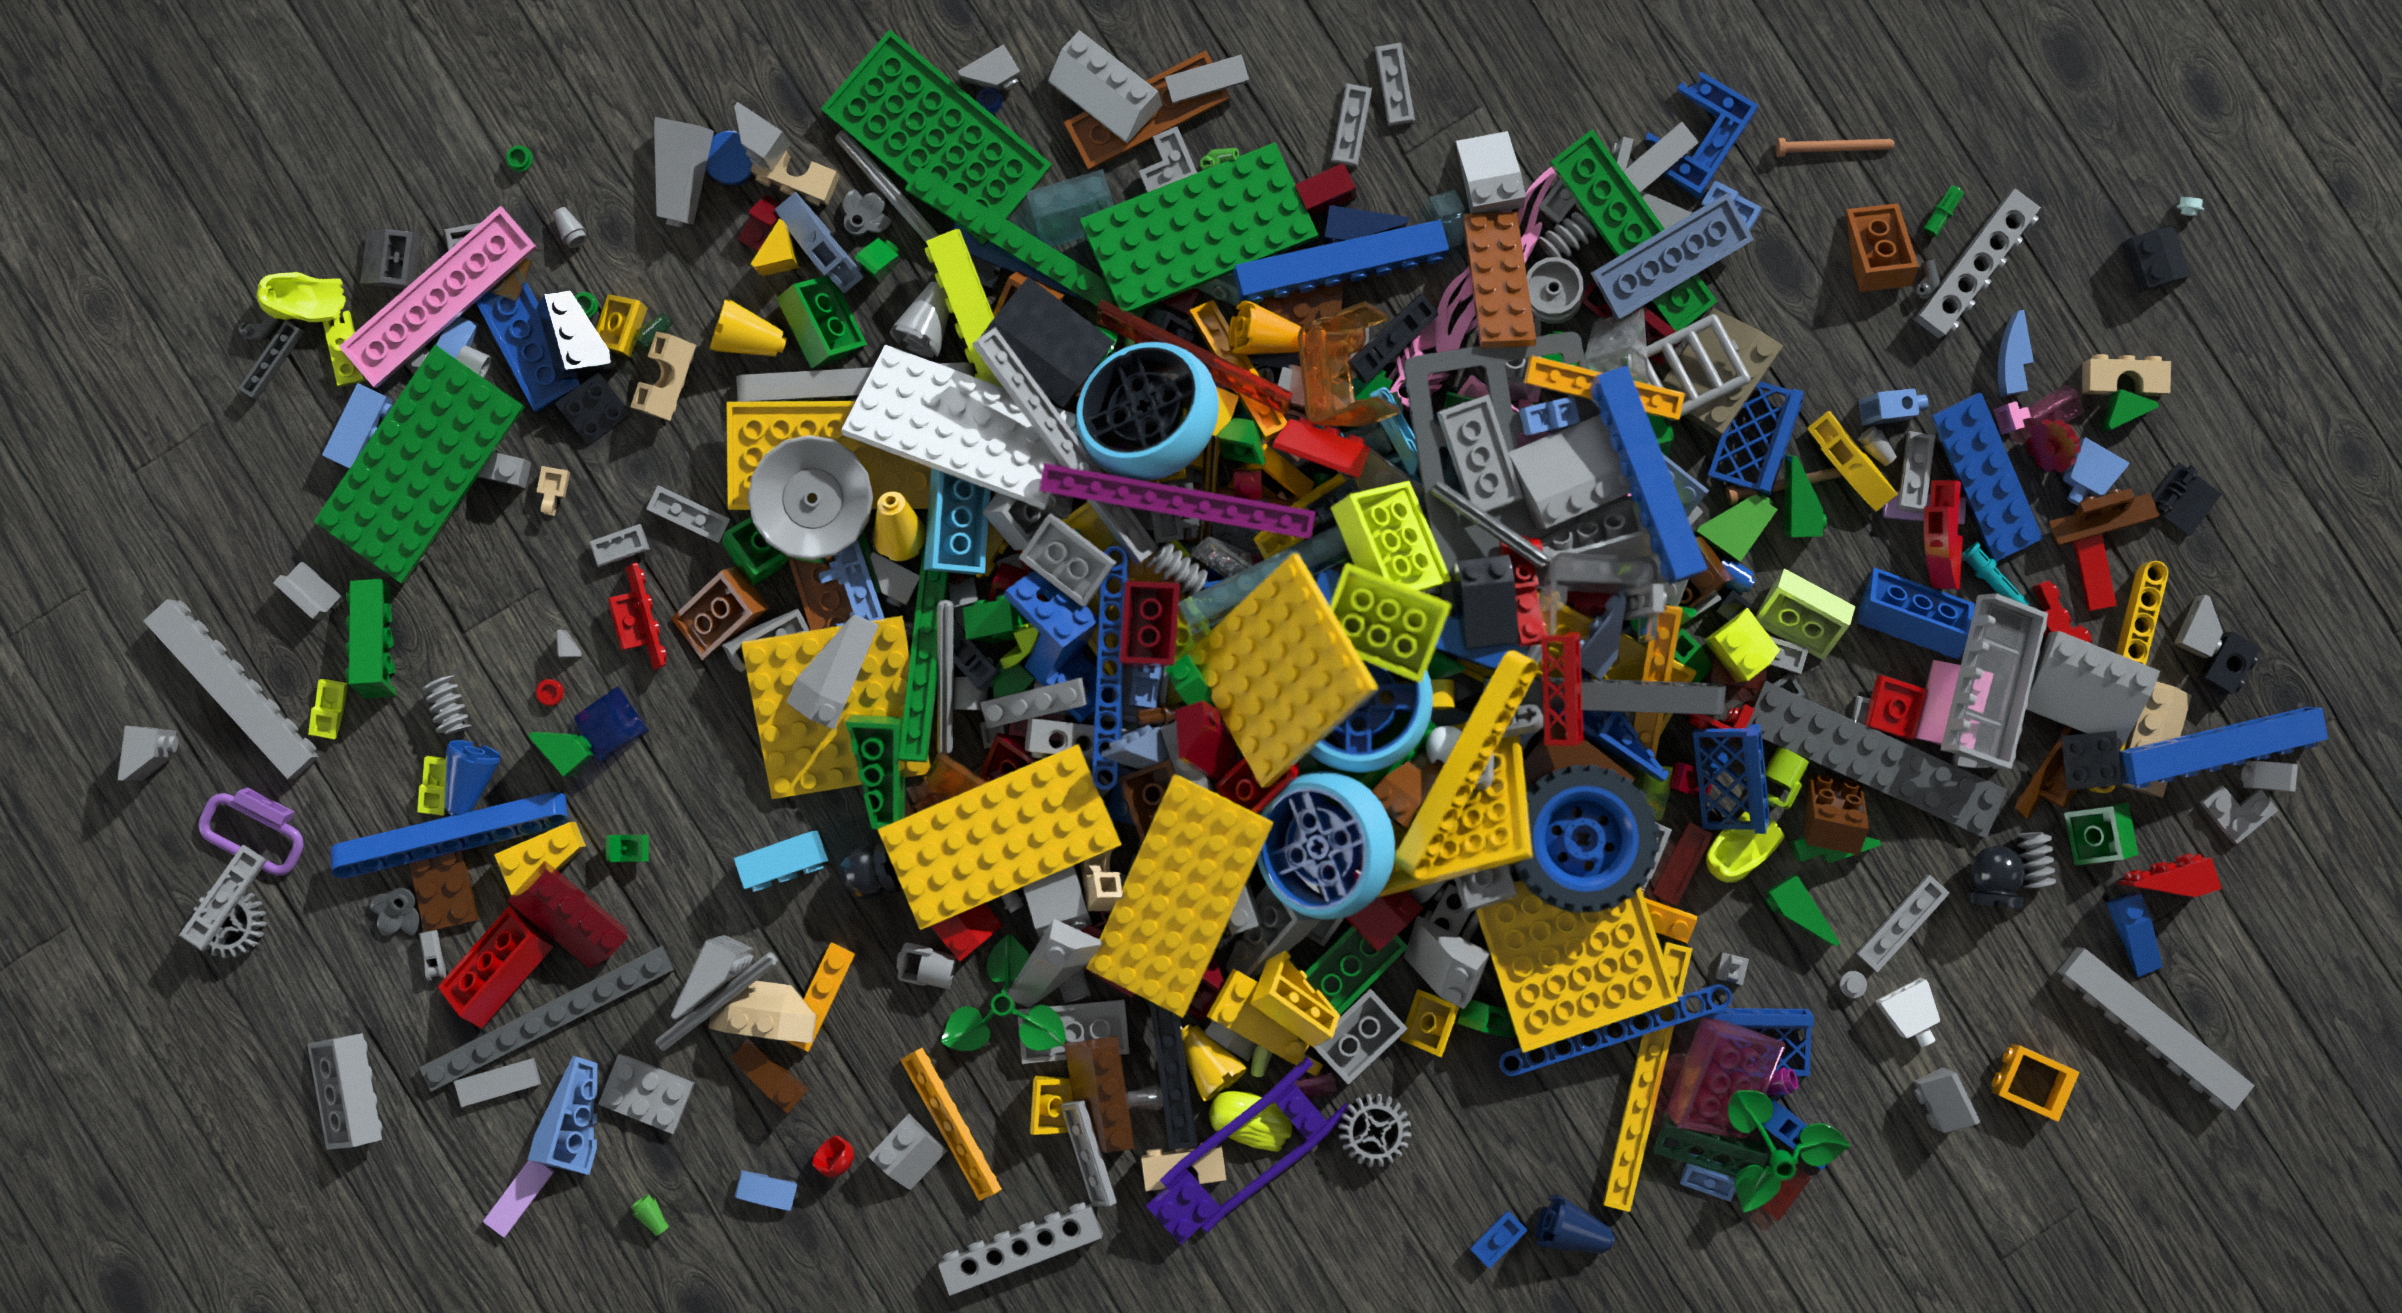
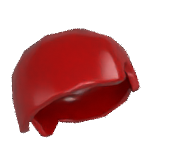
M835 1135L818 1148L812 1164L822 1175L830 1178L838 1177L850 1168L854 1160L853 1147L848 1141Z

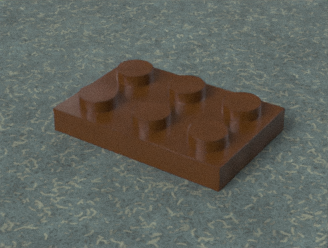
M464 850L409 863L424 932L479 920Z

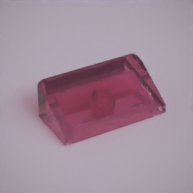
M2064 385L2029 406L2028 410L2031 417L2026 420L2031 428L2044 419H2048L2051 422L2060 419L2067 423L2084 412L2077 390L2069 385Z
M1332 1073L1318 1075L1317 1077L1301 1078L1294 1082L1307 1098L1336 1093L1335 1078Z

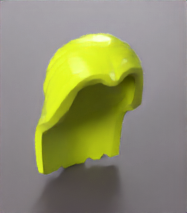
M297 272L265 276L258 284L257 301L260 308L271 317L283 320L298 319L307 322L333 320L341 313L340 310L345 305L346 297L342 295L344 291L341 288L343 286L341 279H317Z
M1745 811L1738 819L1740 821H1750V814ZM1770 816V823L1766 834H1755V830L1724 829L1715 838L1706 854L1707 868L1718 880L1726 883L1737 882L1745 878L1776 850L1784 838V833L1777 827V823Z
M1242 1091L1220 1093L1214 1098L1209 1109V1119L1212 1127L1218 1132L1262 1097ZM1273 1102L1231 1134L1229 1138L1253 1148L1278 1152L1282 1148L1281 1145L1292 1134V1123Z

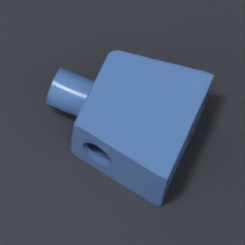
M1915 389L1878 392L1858 400L1862 426L1907 420L1918 416L1919 411L1928 409L1927 396L1917 395Z
M2086 437L2080 439L2081 452L2076 455L2077 462L2066 469L2063 476V481L2073 486L2067 500L2078 506L2087 496L2102 497L2129 465V462Z

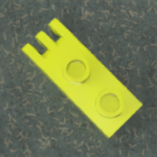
M349 311L343 312L344 323H342L340 315L333 319L334 325H331V321H323L335 378L339 387L366 381L364 375L339 347L355 333Z

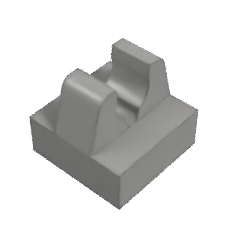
M1721 952L1715 978L1743 985L1749 959Z

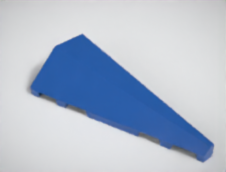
M1581 667V679H1591L1584 668ZM1554 709V710H1555L1558 714H1560L1564 709ZM1583 710V736L1660 782L1666 780L1669 772L1660 766L1653 757L1655 754L1651 749L1645 747L1638 738L1639 734L1620 711ZM1564 714L1562 718L1566 721V715Z

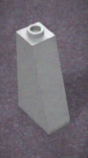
M655 117L657 216L667 219L666 224L682 228L683 223L694 225L714 131L698 125Z

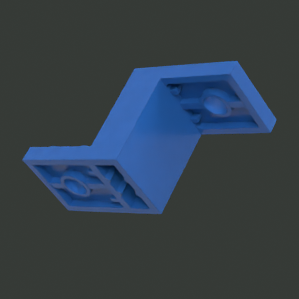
M1034 570L1008 588L1004 594V597L1041 633L1025 668L1043 687L1082 678L1083 685L1087 688L1085 693L1088 704L1067 709L1079 723H1082L1095 713L1097 667L1083 654V651L1099 623V618L1087 606L1082 607ZM1036 595H1045L1049 602H1041L1037 599ZM1109 687L1104 691L1103 697L1106 702L1112 700L1113 688Z

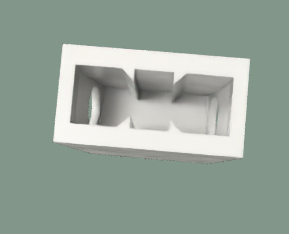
M1919 978L1875 1001L1901 1037L1909 1038L1915 1035L1920 1047L1927 1046L1935 1041L1929 1027L1940 1022V1018L1926 979Z

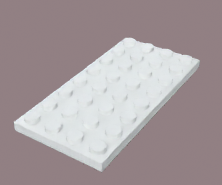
M888 345L884 346L842 428V435L1044 510L1052 495L1049 492L1039 491L1044 463L1062 466L1004 388ZM1055 407L1078 438L1076 414Z

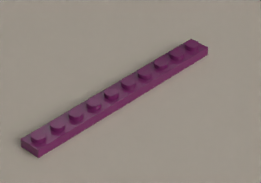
M1046 463L1043 466L1039 491L1309 539H1311L1315 511Z

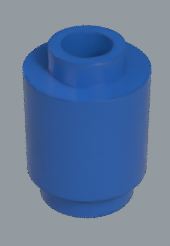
M1724 557L1721 562L1733 577V580L1725 586L1734 590L1739 595L1742 591L1747 593L1755 582V579L1752 578L1754 572L1735 560H1728Z

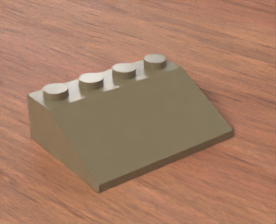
M1713 308L1709 315H1717L1730 340L1736 342L1739 348L1737 353L1751 380L1748 384L1683 416L1718 439H1721L1780 354L1783 345L1762 331ZM1709 327L1697 333L1722 383L1724 384L1738 377L1712 328ZM1688 344L1679 360L1699 396L1713 389L1690 344ZM1671 369L1661 383L1663 388L1684 393ZM1686 395L1684 396L1683 403L1689 401Z

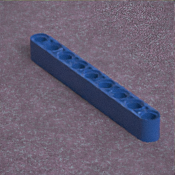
M1116 546L1109 547L1104 553L1110 557L1113 552H1120L1123 557L1122 563L1119 566L1113 567L1101 584L1092 777L1095 786L1103 790L1111 789L1119 783L1121 763L1105 758L1101 753L1103 743H1111L1122 739L1125 667L1120 663L1125 581H1129L1130 559L1123 548ZM1112 579H1118L1121 582V590L1116 594H1112L1108 590V584ZM1111 606H1116L1120 610V617L1116 621H1110L1107 617V610ZM1111 633H1115L1119 638V644L1113 649L1106 645V637ZM1110 660L1116 662L1118 670L1113 676L1106 674L1104 669L1105 664ZM1109 687L1113 688L1117 694L1116 700L1112 703L1106 702L1103 697L1104 691ZM1106 715H1111L1115 719V727L1112 730H1106L1102 725V720ZM1104 769L1109 770L1113 774V780L1109 785L1103 784L1100 780V773Z
M550 792L338 843L330 848L331 873L336 878H350L554 829L569 821L566 796L560 792Z
M1714 984L1677 996V1002L1665 1005L1672 1007L1674 1010V1017L1669 1021H1664L1659 1017V1011L1662 1008L1659 1007L1641 1013L1648 1018V1025L1644 1029L1634 1027L1633 1019L1635 1016L1616 1022L1623 1029L1618 1037L1608 1035L1607 1028L1610 1025L1608 1024L1590 1030L1597 1036V1040L1593 1045H1585L1581 1041L1583 1034L1581 1033L1566 1038L1571 1044V1049L1565 1054H1561L1556 1050L1555 1045L1557 1042L1539 1047L1545 1052V1058L1540 1062H1535L1530 1058V1051L1523 1053L1521 1047L1513 1048L1501 1055L1500 1069L1509 1076L1519 1075L1720 1011L1730 1005L1732 995L1729 989L1721 984ZM1717 989L1724 990L1726 993V1000L1722 1004H1714L1711 1000L1712 993ZM1689 998H1697L1700 1001L1698 1011L1691 1013L1686 1010L1685 1003ZM1508 1056L1517 1057L1520 1063L1518 1068L1515 1070L1507 1069L1504 1065L1505 1058Z

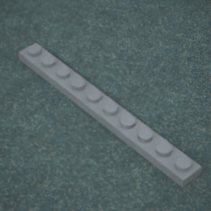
M993 328L972 344L1059 463L1063 467L1103 474L998 330ZM1087 499L1135 565L1142 562L1158 549L1128 506Z

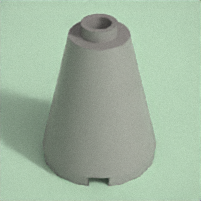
M930 282L892 326L890 334L895 341L900 343L902 339L908 343L907 349L922 356L933 358L934 354L936 357L939 355L950 313L945 302V298H948L945 288H940L937 282Z

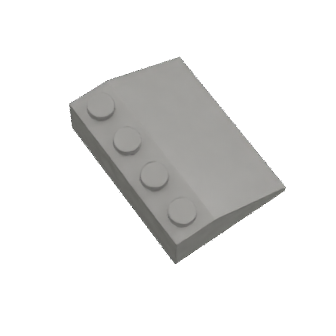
M1600 414L1508 452L1522 495L1536 529L1548 528L1630 493L1631 486L1629 480L1621 472L1620 457L1618 452H1615L1611 446V434L1608 427L1603 425Z
M2049 632L2035 668L2034 681L2031 685L2026 710L2086 734L2117 731V739H2121L2123 747L2151 697L2160 671L2063 632Z
M726 935L707 940L671 1017L677 1019L692 1012L747 970L754 959V956L751 955L753 948Z

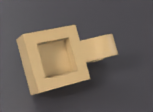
M541 467L537 493L544 495L541 505V512L544 514L555 516L557 497L565 498L570 476L569 471Z

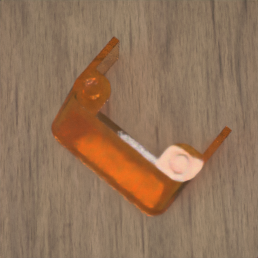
M1366 301L1308 322L1299 330L1298 347L1306 415L1310 421L1317 425L1363 427L1400 414L1399 408L1378 396L1357 401L1354 399L1351 368L1347 365V362L1350 360L1349 355L1358 352L1366 342L1365 328L1388 320L1387 314Z

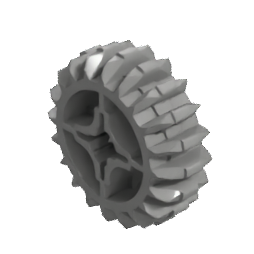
M245 892L228 916L231 917L230 920H232V924L235 926L227 927L228 923L224 922L204 951L212 948L211 955L218 956L221 953L222 958H229L230 955L235 958L239 957L241 952L244 954L249 953L250 946L255 947L258 945L255 937H263L264 935L258 929L259 927L266 926L267 923L260 921V917L265 916L266 912H258L257 908L262 905V902H252L255 898L254 893L246 895ZM201 897L199 899L200 903L203 902L205 897ZM195 906L193 910L196 912L199 906ZM242 909L246 913L247 922H245L241 916ZM234 931L244 932V935L233 944L226 943L227 938L231 937Z
M1378 1093L1376 1101L1373 1102L1371 1095L1366 1094L1367 1103L1363 1104L1361 1098L1357 1097L1356 1102L1359 1105L1357 1108L1352 1104L1347 1105L1352 1114L1342 1113V1118L1348 1120V1122L1339 1123L1338 1127L1347 1132L1340 1133L1339 1139L1349 1140L1342 1147L1344 1150L1353 1148L1349 1152L1350 1158L1360 1154L1357 1161L1359 1164H1362L1365 1158H1368V1166L1373 1167L1374 1159H1378L1379 1166L1383 1167L1384 1162L1382 1158L1387 1157L1388 1161L1393 1163L1394 1159L1391 1156L1393 1152L1399 1157L1403 1155L1398 1149L1399 1145L1403 1148H1408V1143L1403 1141L1402 1137L1410 1138L1411 1133L1403 1131V1128L1410 1127L1411 1123L1410 1121H1401L1408 1114L1406 1111L1397 1113L1401 1104L1397 1102L1391 1107L1392 1098L1390 1096L1382 1103L1381 1094ZM1382 1109L1392 1116L1376 1120L1372 1117L1369 1110ZM1362 1114L1365 1120V1127L1362 1131L1358 1132V1135L1353 1137L1354 1123L1358 1116ZM1368 1119H1371L1376 1127L1382 1126V1130H1379L1381 1142L1373 1133L1368 1134V1130H1371ZM1396 1124L1397 1132L1395 1139L1388 1146L1384 1138L1385 1133L1392 1125ZM1374 1141L1378 1144L1381 1151H1367L1358 1144Z

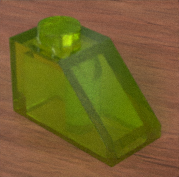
M1661 766L1669 772L1666 780L1662 782L1640 770L1638 790L1643 791L1648 805L1653 807L1655 814H1653L1654 820L1662 821L1670 794L1673 767Z

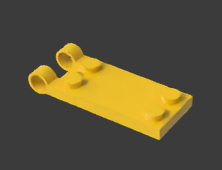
M1232 969L1207 1017L1297 1066L1307 1056L1305 1052L1309 1044L1302 1039L1299 1041L1298 1036L1253 1006L1251 1001L1258 982ZM1307 1056L1313 1062V1065L1307 1072L1317 1077L1323 1064Z

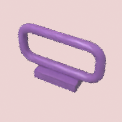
M250 788L237 791L235 797L221 793L209 799L198 823L199 832L206 841L234 856L241 848V846L217 835L210 829V821L217 806L226 804L288 836L292 840L293 845L284 864L276 865L267 860L261 870L275 876L286 875L293 870L304 846L303 837L300 832L287 824L292 820L295 811Z

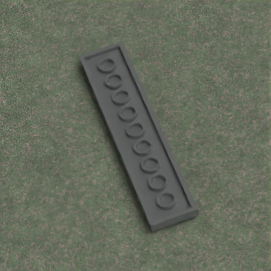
M1762 682L1752 705V708L1755 710L1746 728H1749L1750 724H1761L1763 740L1790 750L1805 759L1981 838H1987L2007 789L1770 682Z

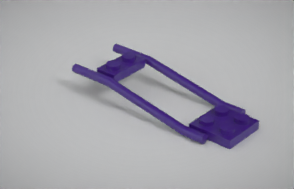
M1307 1056L1266 1095L1186 1155L1160 1179L1165 1188L1146 1207L1181 1245L1199 1227H1202L1208 1233L1228 1213L1313 1149L1343 1120L1342 1113H1347L1348 1115L1351 1113L1347 1107L1348 1104L1345 1103L1326 1121L1294 1084L1313 1065V1062ZM1274 1102L1306 1141L1219 1206L1187 1168Z

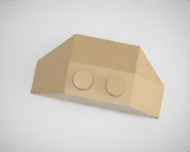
M755 981L710 1016L709 1029L776 1040L813 1043L817 1016L810 1010L792 985Z

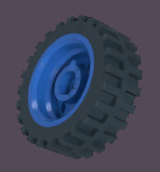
M1573 765L1546 774L1529 786L1526 790L1532 858L1513 863L1517 870V876L1526 884L1527 889L1532 894L1538 896L1544 903L1561 910L1595 913L1619 906L1621 902L1626 899L1629 900L1636 895L1635 892L1640 886L1645 885L1648 881L1647 876L1649 872L1654 870L1656 865L1654 859L1656 852H1659L1660 843H1657V832H1660L1659 824L1655 823L1653 814H1655L1653 807L1648 805L1644 798L1646 795L1632 784L1633 781L1618 775L1612 769L1600 768L1598 765ZM1574 807L1581 808L1582 815L1580 817L1572 815ZM1601 815L1608 818V823L1605 826H1601L1598 823V818ZM1554 825H1559L1562 828V833L1558 836L1553 835L1551 832V828ZM1578 832L1580 834H1587L1585 838L1587 844L1585 846L1583 844H1576L1578 840L1576 834ZM1607 842H1611L1614 845V850L1611 853H1607L1604 850V845ZM1560 852H1565L1568 855V859L1564 863L1559 862L1557 859ZM1588 860L1594 864V868L1591 871L1584 869V863Z

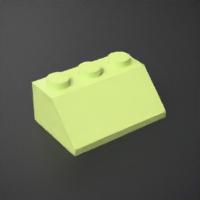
M1783 569L1770 588L1755 618L1764 629L1790 643L1809 648V653L1824 660L1850 626L1855 606Z

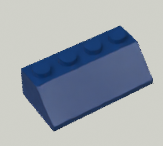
M1873 568L1859 606L1857 623L1889 634L1892 637L1909 641L1917 646L1934 650L1942 655L1959 659L1965 650L1975 603Z

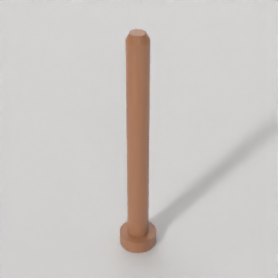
M1777 138L1776 140L1777 157H1785L1786 153L1890 150L1894 148V141L1891 139L1786 142L1785 138Z
M1836 467L1806 474L1810 483L1842 476ZM1784 479L1776 480L1772 492L1784 490ZM1734 486L1726 487L1729 505L1737 504L1738 499L1751 497L1755 494L1760 495V492L1747 488L1735 489Z

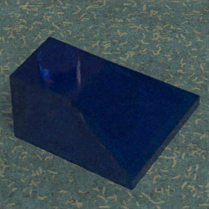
M619 686L574 716L582 736L589 741L592 746L590 749L598 760L608 759L649 730Z

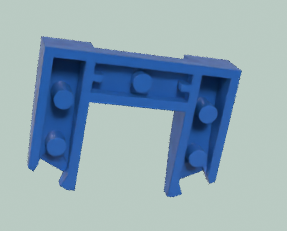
M1703 72L1698 73L1701 81L1689 88L1683 82L1678 86L1677 91L1718 119L1693 157L1687 154L1683 155L1661 174L1698 199L1702 197L1713 180L1716 171L1741 133H1744L1758 110V104ZM1649 132L1646 135V142L1651 143V147L1660 140V138Z

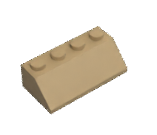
M2156 681L2151 697L2128 736L2125 750L2180 737L2192 695L2174 686ZM2158 780L2150 782L2151 786L2145 788H2134L2132 784L2119 786L2163 798L2167 782L2159 783Z

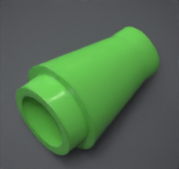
M649 1194L643 1196L631 1206L634 1211L633 1215L649 1228L655 1236L660 1235L669 1227L656 1199L651 1198Z

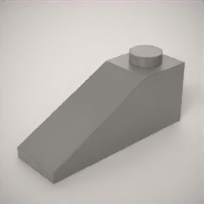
M795 609L751 628L721 645L733 667L742 672L746 669L742 642L810 630L799 609Z

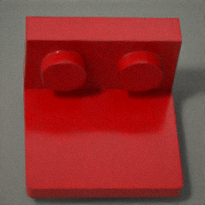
M1746 704L1737 705L1734 709L1730 708L1724 719V723L1727 725L1705 714L1685 713L1684 716L1689 718L1688 723L1699 729L1746 728L1755 709ZM1730 737L1728 740L1732 741V739H1739L1741 737Z

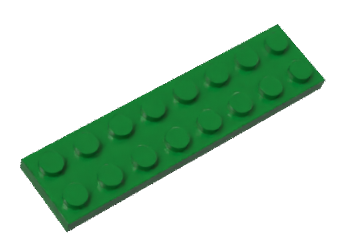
M1593 129L1589 130L1548 162L1617 257L1665 229ZM1695 274L1649 302L1665 323L1675 331H1679L1718 301L1699 275Z

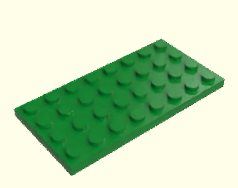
M890 29L821 108V111L851 135L906 183H909L918 166L1006 220L1052 168V164ZM951 219L983 247L987 244V240Z
M1275 142L1236 157V161L1228 160L1080 219V225L1122 317L1233 273L1234 267L1237 264L1273 257L1318 239L1315 226Z
M434 345L313 522L400 583H405L525 409V406L438 345Z

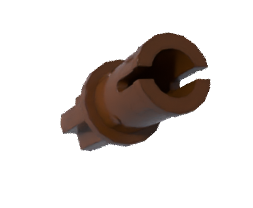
M1185 701L1171 705L1161 703L1156 708L1139 710L1136 714V720L1139 726L1157 723L1167 725L1169 721L1176 720L1175 710L1188 705Z

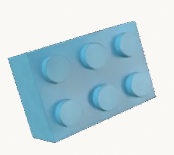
M811 831L734 858L744 889L752 887L753 892L773 886L771 881L778 879V882L781 883L797 878V872L801 870L804 871V874L823 868L822 863L829 861L819 831Z

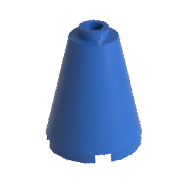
M453 740L449 742L446 748L444 807L451 816L473 811L500 763L501 754L485 745H482L481 749L473 747V742Z

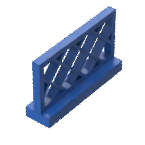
M1760 381L1756 387L1760 396L1746 402L1740 410L1746 409L1752 421L1738 427L1735 420H1733L1731 425L1733 424L1735 429L1730 431V425L1720 439L1708 477L1771 497L1804 400V391L1797 389L1792 391ZM1775 393L1786 396L1783 405L1772 410L1766 399ZM1763 400L1769 412L1755 419L1749 407ZM1780 412L1779 418L1777 419L1775 414ZM1772 416L1776 423L1775 430L1764 435L1758 422ZM1755 425L1761 437L1746 443L1741 431ZM1738 434L1743 446L1729 452L1725 444L1726 440ZM1772 436V439L1769 444L1767 438ZM1763 441L1768 449L1767 453L1755 459L1750 447ZM1724 449L1726 454L1721 456ZM1747 450L1752 462L1738 468L1732 456ZM1728 458L1735 469L1726 475L1716 472L1718 463ZM1763 462L1762 468L1760 469L1758 464ZM1755 466L1759 473L1757 483L1745 481L1741 472ZM1738 474L1740 479L1734 478L1733 476Z
M1750 724L1749 728L1694 729L1693 740L1703 829L1755 830V834H1766L1770 818L1761 724ZM1700 737H1711L1718 744L1709 751L1701 744ZM1730 737H1742L1743 746L1738 751L1726 743ZM1721 746L1733 755L1726 763H1723L1714 755ZM1708 759L1720 767L1713 776L1703 768V764ZM1735 759L1745 765V771L1740 776L1728 767ZM1723 771L1734 779L1728 787H1725L1716 779ZM1711 783L1722 791L1715 800L1706 793V788ZM1738 783L1748 792L1742 800L1731 792ZM1726 795L1737 804L1730 812L1719 804ZM1715 808L1725 817L1721 821H1709L1708 812ZM1739 808H1742L1750 814V821H1740L1733 814Z
M1725 1008L1701 1016L1702 1075L1768 1076L1781 1069L1782 1065L1790 1069L1786 1062L1798 1052L1803 1057V1069L1792 1070L1796 1076H1810L1811 1028L1814 1026V1015L1809 1009ZM1709 1028H1721L1726 1035L1715 1045L1709 1039ZM1725 1028L1733 1029L1730 1032H1728ZM1741 1028H1748L1753 1035L1741 1045L1733 1035ZM1752 1028L1760 1029L1757 1032H1755ZM1767 1029H1775L1780 1036L1768 1045L1760 1035ZM1794 1029H1804V1038L1795 1046L1787 1035ZM1731 1038L1740 1048L1727 1058L1719 1048ZM1758 1039L1766 1049L1754 1058L1746 1048ZM1785 1039L1793 1049L1781 1058L1773 1049ZM1710 1044L1712 1048L1708 1051V1045ZM1804 1046V1051L1802 1053L1800 1049ZM1716 1051L1726 1060L1718 1068H1708V1058ZM1744 1052L1752 1062L1745 1068H1737L1732 1061ZM1771 1052L1779 1062L1772 1068H1764L1759 1062Z

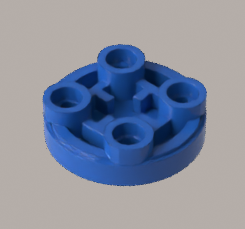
M724 131L712 138L706 170L714 180L724 185H742L752 176L750 169L753 163L745 155L747 151L741 143L739 132Z

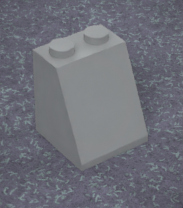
M1076 865L1023 886L1033 923L1040 940L1053 919L1079 931L1083 930L1086 926L1092 925Z

